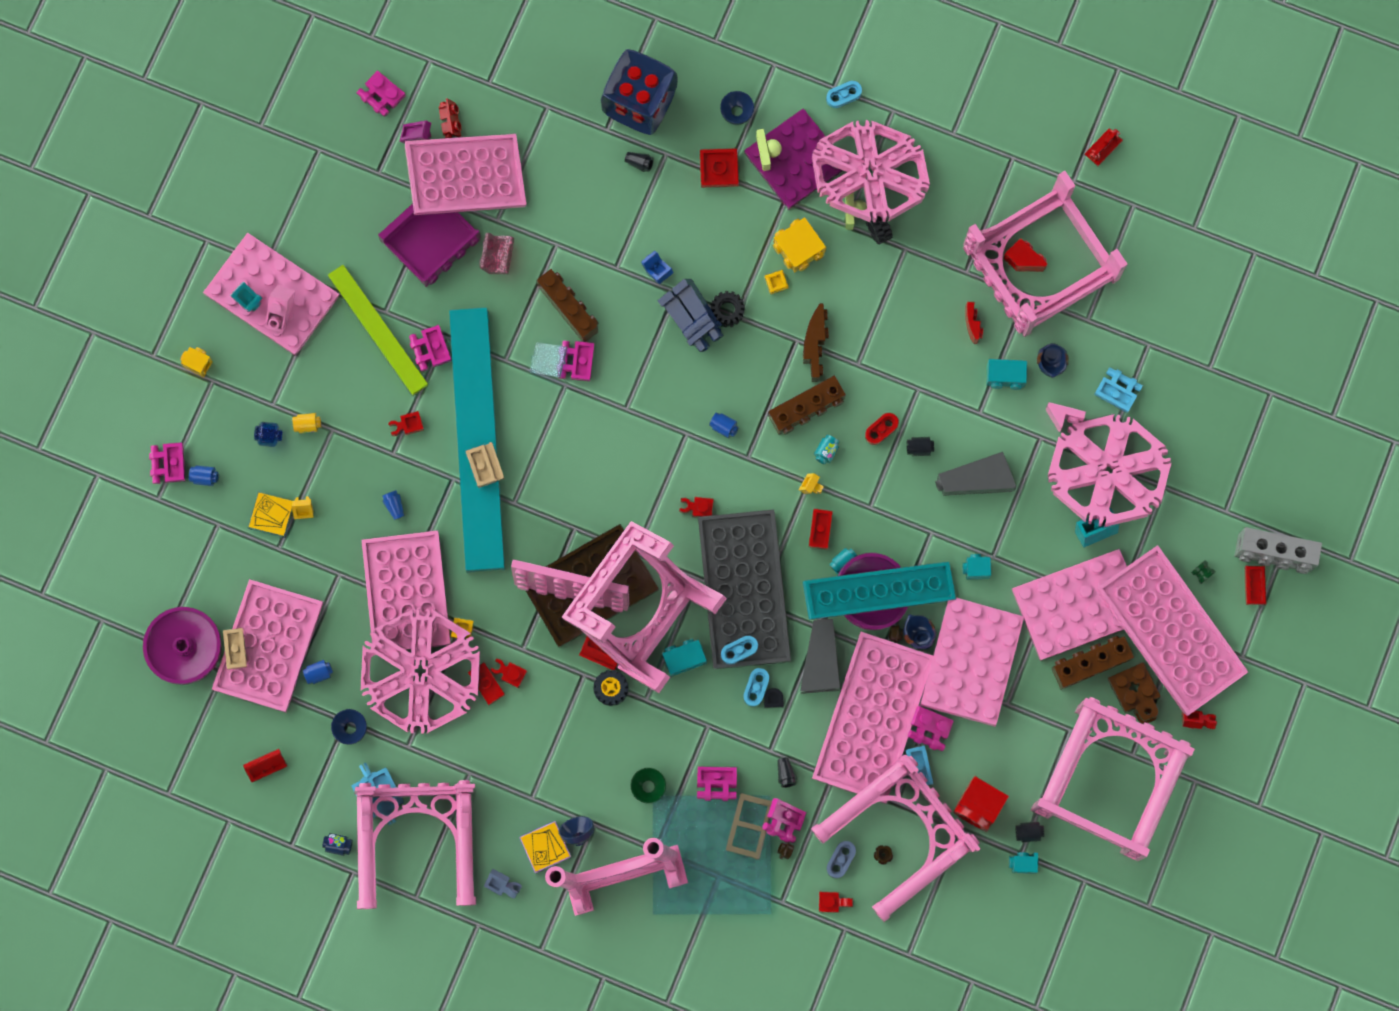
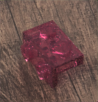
M486 233L483 241L482 257L480 258V269L488 274H509L515 238L512 236H494L491 233Z

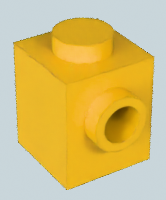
M189 347L188 351H184L181 356V365L203 378L213 361L210 356L206 355V351L198 347L196 349Z

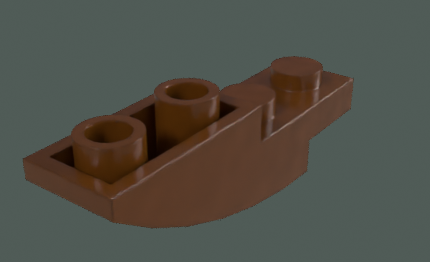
M820 303L814 311L804 341L803 364L811 365V382H819L820 376H823V364H819V357H822V346L818 345H825V339H829L828 327H825L824 323L825 320H828L827 309H824L823 303Z

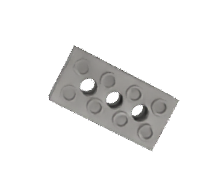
M1245 527L1238 534L1234 557H1239V560L1244 562H1251L1253 560L1258 561V564L1263 566L1273 564L1282 570L1292 568L1296 569L1298 573L1308 574V572H1311L1319 565L1322 543Z

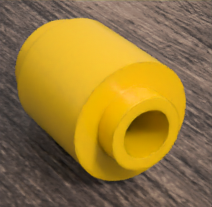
M316 413L298 414L297 417L292 419L294 432H299V434L318 432V428H321V418Z

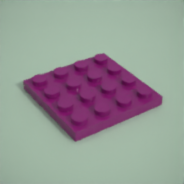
M803 108L765 135L766 142L770 139H775L782 146V151L777 157H769L771 163L770 170L764 171L762 169L757 141L746 148L744 154L789 210L817 190L812 154L814 149L821 151L816 148L817 143L826 136ZM828 164L822 165L823 179L826 183L843 171Z

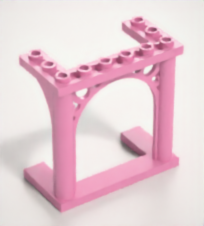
M1066 171L1058 175L1052 192L990 228L979 230L976 224L969 227L964 241L963 249L968 256L971 255L975 268L983 273L985 283L988 287H992L996 300L999 303L1002 302L1006 315L1013 319L1015 329L1019 334L1022 333L1024 337L1031 334L1033 328L1107 283L1112 282L1114 284L1119 281L1128 265L1118 249L1108 255L1072 201L1071 195L1075 184ZM1061 206L1101 265V268L1051 296L1036 297L1023 293L1009 281L1003 268L1004 248L1015 233ZM998 242L1001 243V247L999 248L995 246ZM993 250L997 252L998 258L989 259L986 257L985 252ZM995 263H996V264L998 265L999 269H998V270H994L995 267H994L993 265H991V264H995ZM1012 294L1018 295L1019 299L1017 302H1015V297H1012ZM1027 299L1030 302V306L1028 303H1025L1020 307V303L1022 300ZM1038 301L1041 305H1037V309L1034 310V302Z
M631 521L563 614L562 618L579 628L619 664L617 668L620 671L660 693L670 677L648 664L646 660L689 600L716 614L727 598L682 572L667 557L674 547L671 542ZM634 550H636L658 572L662 582V596L659 607L647 626L635 635L620 638L611 634L615 629L611 622L591 612V610Z
M1085 698L1077 706L1075 713L1079 714L1078 720L1042 798L1033 804L1030 811L1047 819L1052 816L1062 819L1121 847V854L1140 861L1149 854L1150 849H1148L1154 832L1185 762L1192 756L1195 749L1190 747L1191 744L1184 740L1177 741L1172 738L1173 735L1165 731L1160 733L1154 730V726L1148 723L1141 724L1136 721L1135 717L1129 714L1125 716L1119 714V710L1112 706L1105 707L1100 705L1101 702L1095 698ZM1099 719L1106 721L1108 725L1107 732L1103 733L1098 729L1097 722ZM1112 723L1115 727L1119 726L1120 730L1114 731L1112 729ZM1091 727L1093 728L1094 732L1096 733V736H1095V737L1089 736V734L1092 732V731L1090 730ZM1136 733V738H1133L1131 734ZM1121 736L1137 742L1149 754L1154 765V789L1131 840L1059 807L1081 755L1090 744L1104 737ZM1148 741H1151V744L1157 743L1158 745H1156L1154 748H1151L1148 746L1147 743ZM1165 748L1164 755L1167 757L1163 759L1156 758V750ZM1168 762L1167 766L1164 765V770L1159 768V764Z

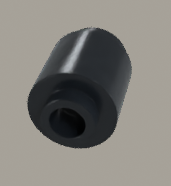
M911 437V439H907V455L931 456V452H934V440H930V437Z
M1026 822L1015 825L1016 840L1022 843L1041 841V837H1044V826L1040 825L1039 822Z

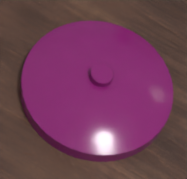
M865 553L848 561L842 567L838 576L902 567L886 555ZM908 607L844 616L859 628L881 630L898 622Z
M176 607L159 614L148 626L143 639V654L148 667L162 680L176 685L192 684L205 678L217 665L222 650L221 635L216 624L202 611L190 607Z

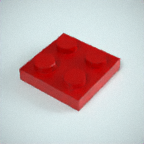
M737 148L700 150L701 188L738 187Z

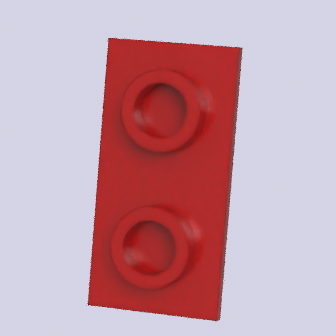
M446 98V102H441L438 107L440 120L447 119V122L441 123L443 136L445 138H453L452 135L461 138L460 131L462 127L458 119L459 108L455 102Z
M1109 128L1084 155L1099 166L1123 141L1119 137L1120 132L1117 129L1111 130Z

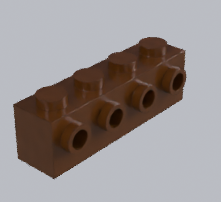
M550 269L536 280L538 288L582 342H586L598 333V321L593 315L589 316L587 314L586 306L581 300L578 302L575 299L574 291L570 286L566 287L562 283L564 279L558 272L554 273Z
M834 375L769 410L768 417L778 435L782 433L785 435L793 431L794 426L798 424L802 426L808 423L811 417L815 415L819 417L825 414L829 407L833 406L835 408L844 403L843 400L846 394Z
M1118 636L1112 637L1107 640L1108 643L1105 645L1098 643L1090 647L1091 651L1084 653L1082 650L1073 654L1072 659L1066 661L1063 658L1054 662L1055 666L1052 667V672L1060 689H1065L1131 661L1134 656L1125 636L1121 638Z

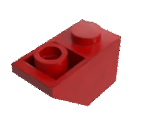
M1021 238L1003 257L1015 271L1043 272L1048 265L1046 258L1040 253L1037 254L1033 250V246Z

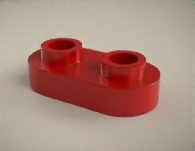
M893 413L883 414L866 429V441L871 445H878L897 429L899 424L897 416ZM890 421L892 426H886L885 422ZM876 433L878 437L874 439L871 437V434Z

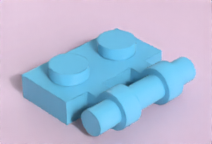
M1109 367L1106 374L1111 376L1112 379L1109 380L1104 377L1094 395L1128 413L1137 397L1131 390L1135 389L1140 392L1143 385L1138 383L1133 377L1130 379L1121 374L1122 371ZM1117 380L1126 384V389L1116 384Z

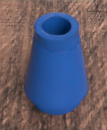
M396 490L382 496L384 499L382 502L394 520L405 516L400 494Z

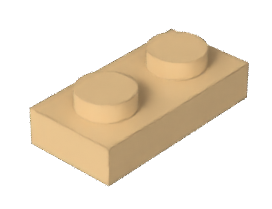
M244 629L223 630L227 669L246 668L247 658Z

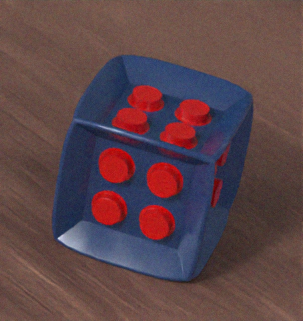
M626 49L609 76L601 96V109L603 113L629 128L644 134L653 135L662 122L674 97L678 85L677 73L656 59L640 52Z

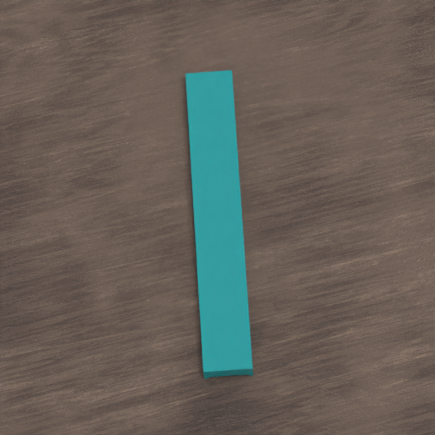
M486 307L449 310L466 573L505 570L499 480L478 488L466 454L467 450L492 442L497 455L488 309Z

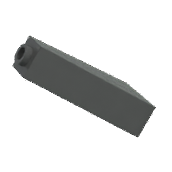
M1003 452L940 473L935 481L938 491H942L943 496L1012 492L1016 489V484Z
M821 618L813 621L800 694L839 691L840 689L833 619Z

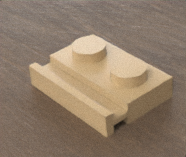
M492 442L466 451L478 488L505 479Z

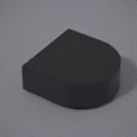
M770 688L765 692L764 708H784L783 694L779 689Z

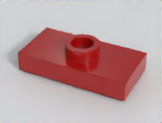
M1245 566L1246 605H1266L1265 566Z
M483 662L479 665L478 690L487 704L490 705L505 696V694Z
M280 749L243 765L251 782L288 767Z

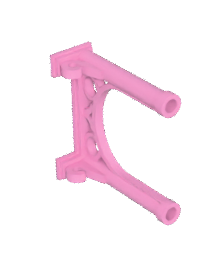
M907 755L899 757L900 760L822 823L816 824L811 828L819 841L824 844L872 804L885 800L902 803L911 808L921 818L929 836L928 857L917 872L872 906L883 922L887 921L893 912L968 852L980 850L978 839L973 834L970 835L962 830L964 828L963 824L959 819L954 820L950 814L952 810L946 803L942 804L940 802L938 792L933 787L929 788L926 784L928 780L922 772L918 773L919 770L916 767L918 763L912 756L909 757ZM903 783L910 784L914 789L915 794L913 798H901L900 786ZM896 784V786H895V795H896V796H891V795L881 796L882 794H884L887 790H889L892 786H894V785ZM920 791L930 805L922 806L919 803L914 805L912 802L918 799ZM936 811L945 824H937L932 829L931 824L934 823L932 815ZM944 828L950 836L947 844L943 845L935 841L937 829ZM935 847L946 848L943 853L933 860Z
M461 780L454 786H449V783H438L437 787H430L429 783L418 784V787H410V784H398V788H390L389 784H383L375 788V786L371 787V783H360L359 787H355L354 792L357 795L359 884L357 909L377 908L375 843L379 832L392 819L409 813L431 815L441 820L450 829L456 846V906L476 905L473 877L471 794L475 784H470V780ZM436 796L431 801V809H427V805L422 804L418 797ZM393 797H410V801L406 805L401 806L402 810L398 811V802ZM446 799L450 801L452 807L450 811L442 815L436 811L434 805L437 800ZM382 801H390L394 804V811L388 816L379 813L377 810V805ZM455 810L456 828L452 824V822L449 819H447V817L453 814ZM373 813L382 819L374 832Z
M650 838L644 843V855L579 874H572L561 867L554 866L549 868L545 875L546 882L550 886L562 887L568 890L575 916L594 911L589 891L661 870L665 872L669 889L688 883L679 846L668 847L657 838Z

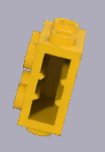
M805 217L801 220H794L786 230L781 229L776 232L773 239L774 244L772 246L777 254L781 253L784 258V264L788 269H792L794 273L798 270L800 272L805 270L810 262L813 260L818 261L825 256L826 246Z

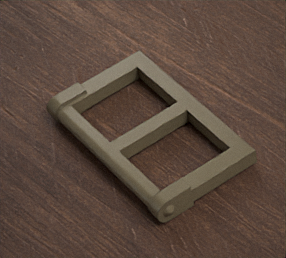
M741 793L726 851L760 860L767 831L763 830L761 826L739 821L744 801L768 807L764 823H769L770 818L767 815L772 800L769 801ZM737 826L761 832L756 852L732 846Z

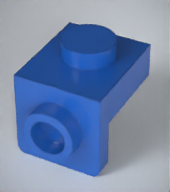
M653 251L641 262L646 273L659 285L674 273L672 268L660 258L656 251Z

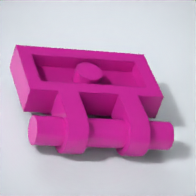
M378 70L365 83L369 90L365 92L360 88L356 93L364 103L370 104L376 113H380L384 117L389 113L385 108L387 105L394 109L406 96L401 89ZM375 94L382 99L380 102L373 98Z
M439 325L422 330L423 338L418 339L416 334L409 336L411 341L410 347L414 350L415 361L421 371L428 370L426 364L428 361H432L433 367L451 362ZM426 345L428 354L423 355L421 347Z
M562 341V347L559 350L561 355L560 364L557 366V371H559L558 378L566 379V372H572L571 380L590 381L594 343L575 341V348H569L570 342ZM570 355L574 356L573 365L567 364L568 356Z
M183 443L163 444V452L158 451L157 445H152L151 453H149V460H151L152 470H150L152 483L160 484V476H165L166 483L185 481ZM164 459V468L159 469V460Z
M917 706L911 725L917 727L916 732L910 730L908 737L918 744L928 745L932 750L943 751L945 744L941 743L939 739L940 737L948 738L954 720ZM924 732L932 733V737L924 736Z
M698 767L697 788H705V791H697V799H705V801H711V799H723L722 801H728V799L736 800V792H729V788H736L737 767ZM711 788H723V791H711Z
M773 798L767 817L773 819L772 823L765 822L762 828L771 836H778L784 842L794 843L796 836L792 835L793 831L801 830L807 812L780 799ZM781 823L785 825L784 830L780 829Z

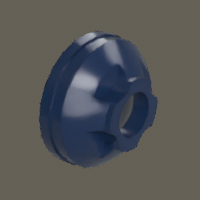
M733 91L722 99L720 111L727 122L733 125H740L746 123L752 117L754 103L752 98L745 92ZM734 107H740L743 112L741 115L735 116L731 111Z
M345 709L337 713L333 718L331 731L337 741L342 744L352 745L363 739L367 731V723L360 712L353 709ZM348 723L356 725V731L352 734L345 732V726Z
M585 816L567 820L560 826L558 831L561 840L571 845H583L594 832L593 821Z

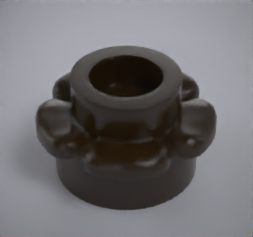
M900 625L891 626L889 641L897 643L898 640H902L903 629H900Z
M789 841L781 843L777 850V853L780 854L779 858L788 860L793 853L794 845L790 844Z
M880 845L875 849L874 859L879 864L884 865L892 860L893 854L889 846Z

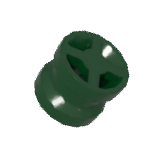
M1205 560L1191 573L1197 576L1199 583L1202 584L1216 571L1210 569L1208 562Z

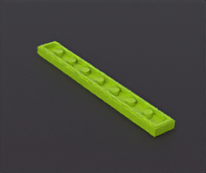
M341 265L329 273L328 277L412 396L426 388L428 383L345 266Z

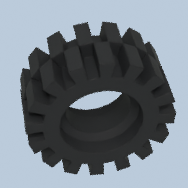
M871 216V221H866V226H868L874 241L880 245L892 239L893 234L887 218L883 222L882 217L877 216L876 222L873 223Z
M725 291V293L720 292L718 296L714 297V300L711 302V310L717 321H720L724 327L728 325L733 327L734 324H739V321L743 319L745 305L743 299H740L739 294L735 295L733 291L731 293ZM724 303H731L735 307V312L732 315L726 316L721 313L720 307Z

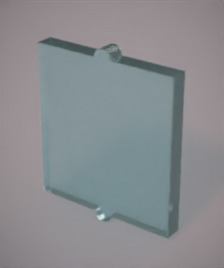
M536 342L534 355L531 356L532 363L529 372L532 374L561 377L563 364L566 363L564 360L567 347Z

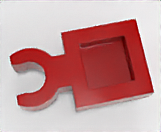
M419 411L400 416L401 422L393 420L388 423L389 427L397 426V430L391 432L392 436H398L401 431H404L405 435L424 431Z
M694 497V502H691L687 498H681V502L686 503L688 506L685 509L680 508L679 512L685 514L693 511L692 517L712 516L714 499Z
M496 659L495 662L500 664L501 667L498 670L491 668V672L497 675L503 674L502 681L519 689L527 670L509 662L508 666H505L502 660Z
M1195 710L1186 716L1182 712L1183 727L1202 729L1205 726L1209 729H1216V715H1203L1202 711Z

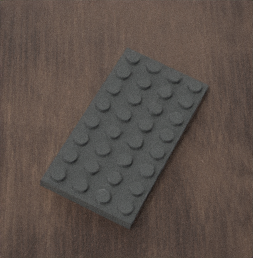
M774 509L698 517L704 583L707 587L727 598L716 614L707 610L713 670L791 662ZM744 636H752L757 640L758 649L752 656L732 665L726 664L722 660L721 651L724 646ZM746 643L744 645L745 649L747 650L752 648L751 644ZM728 652L727 657L733 658L734 653Z

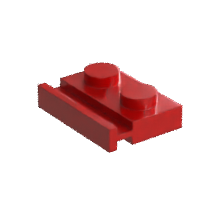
M588 636L586 637L579 656L615 670L618 663Z

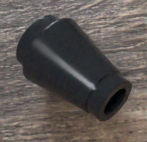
M627 152L624 161L642 172H649L653 166L654 158L650 157L649 154Z
M789 758L778 759V783L781 784L782 788L795 786L797 777Z

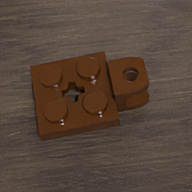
M1143 662L1108 677V682L1125 714L1133 710L1141 724L1151 723L1156 720L1158 709L1154 701L1161 696ZM1132 683L1139 686L1138 692L1129 690Z

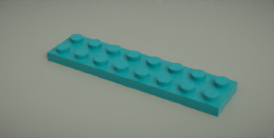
M949 562L803 581L809 620L956 600Z

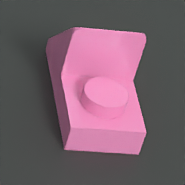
M1051 402L1046 406V412L1059 432L1063 427L1064 419H1067L1069 423L1078 424L1083 422L1085 418V411Z

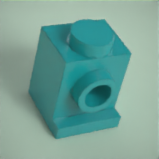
M1018 852L1017 856H1009V868H1012V873H1038V853H1033L1032 856H1029V853Z

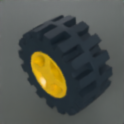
M606 670L596 677L593 688L594 694L598 701L604 705H618L627 697L628 682L622 673L616 670Z

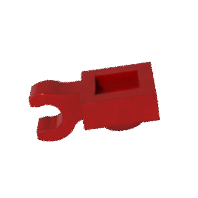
M819 892V912L839 913V907H853V898H839V892Z

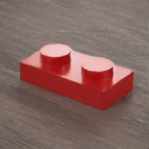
M813 509L808 547L828 549L833 511Z

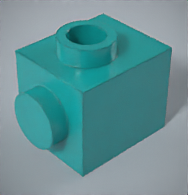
M971 554L970 557H967L965 563H962V572L966 574V580L990 579V557H982L981 554Z

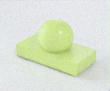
M759 129L756 131V139L762 169L768 171L771 167L769 157H777L782 151V146L775 139H770L766 142L764 129Z
M854 192L845 197V204L859 210L867 209V204L863 200L854 201ZM845 212L846 229L853 230L854 217L856 216Z

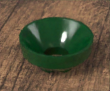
M654 768L640 769L631 779L632 794L642 803H654L660 800L665 793V778L662 773ZM646 781H651L654 784L652 792L648 793L643 790L642 786Z

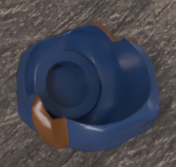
M1050 343L1039 350L1037 364L1043 374L1054 378L1066 370L1069 365V356L1063 347Z
M908 615L903 629L904 639L915 649H929L934 643L937 634L935 626L925 616Z

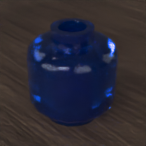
M260 422L258 426H255L254 440L257 441L259 446L275 447L278 441H282L283 431L279 430L277 423Z

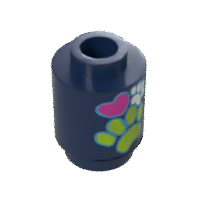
M329 833L328 836L324 837L322 848H325L327 853L341 856L345 854L350 855L353 840L348 839L347 836Z

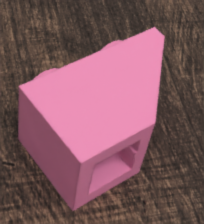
M278 285L269 295L265 328L281 333L284 332L293 307L295 290Z

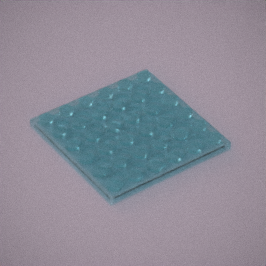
M770 795L754 796L770 801ZM662 796L660 800L653 803V838L661 840L668 847L679 846L688 879L687 884L669 889L664 870L653 873V915L771 914V835L766 832L760 860L726 851L740 796H736V800L728 799V801H722L723 799L705 801V799H697V796ZM744 801L739 821L762 827L768 807ZM737 826L732 846L756 852L761 832Z

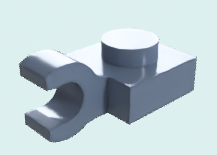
M492 869L484 887L500 896L504 892L514 899L522 886L516 882L510 883L508 876L495 869Z

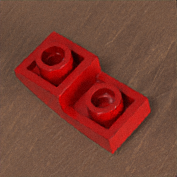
M967 301L965 306L966 326L973 344H977L979 339L983 337V327H980L981 321H974L977 319V308H974L975 302Z

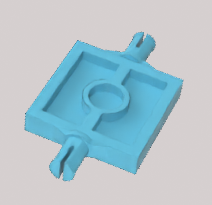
M367 763L359 766L364 777L359 782L351 785L353 791H355V787H359L360 783H371V787L375 786V788L383 784H389L390 788H397L386 767L378 772L371 773ZM393 797L398 802V805L404 803L402 797ZM382 801L377 805L379 813L385 816L390 815L391 811L395 808L394 804L390 801Z

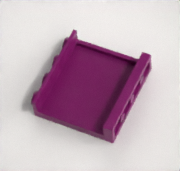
M413 203L378 234L380 241L425 287L429 284H434L438 280V276L443 271L447 272L452 267V263L456 259H461L466 254V250L470 246L474 247L481 237L480 231L478 229L475 230L458 212L414 215Z

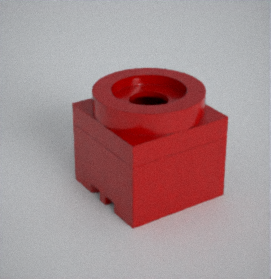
M974 776L955 806L956 808L953 813L968 824L988 832L1009 796Z

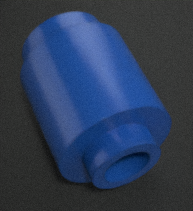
M716 412L709 426L713 427L712 430L727 438L734 437L739 429L737 426L738 422L723 413L719 414Z
M196 465L190 468V482L205 486H213L214 483L218 482L219 473L215 467Z
M325 660L306 666L307 668L303 670L308 684H316L331 678L330 674L333 673L330 663H326Z

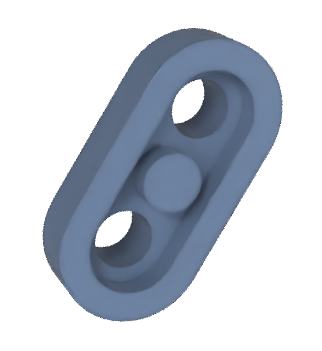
M843 841L838 844L826 867L830 877L837 879L846 873L856 853L853 843ZM843 848L849 849L848 855L842 853ZM834 865H838L840 867L839 872L833 871L832 868Z

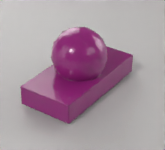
M426 120L403 124L399 142L405 144V141L430 140L431 122Z

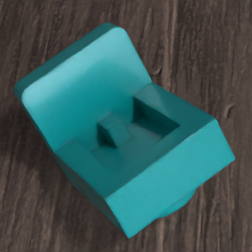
M242 282L230 295L248 312L251 310L255 311L261 305L260 300L262 297L257 295L245 282Z

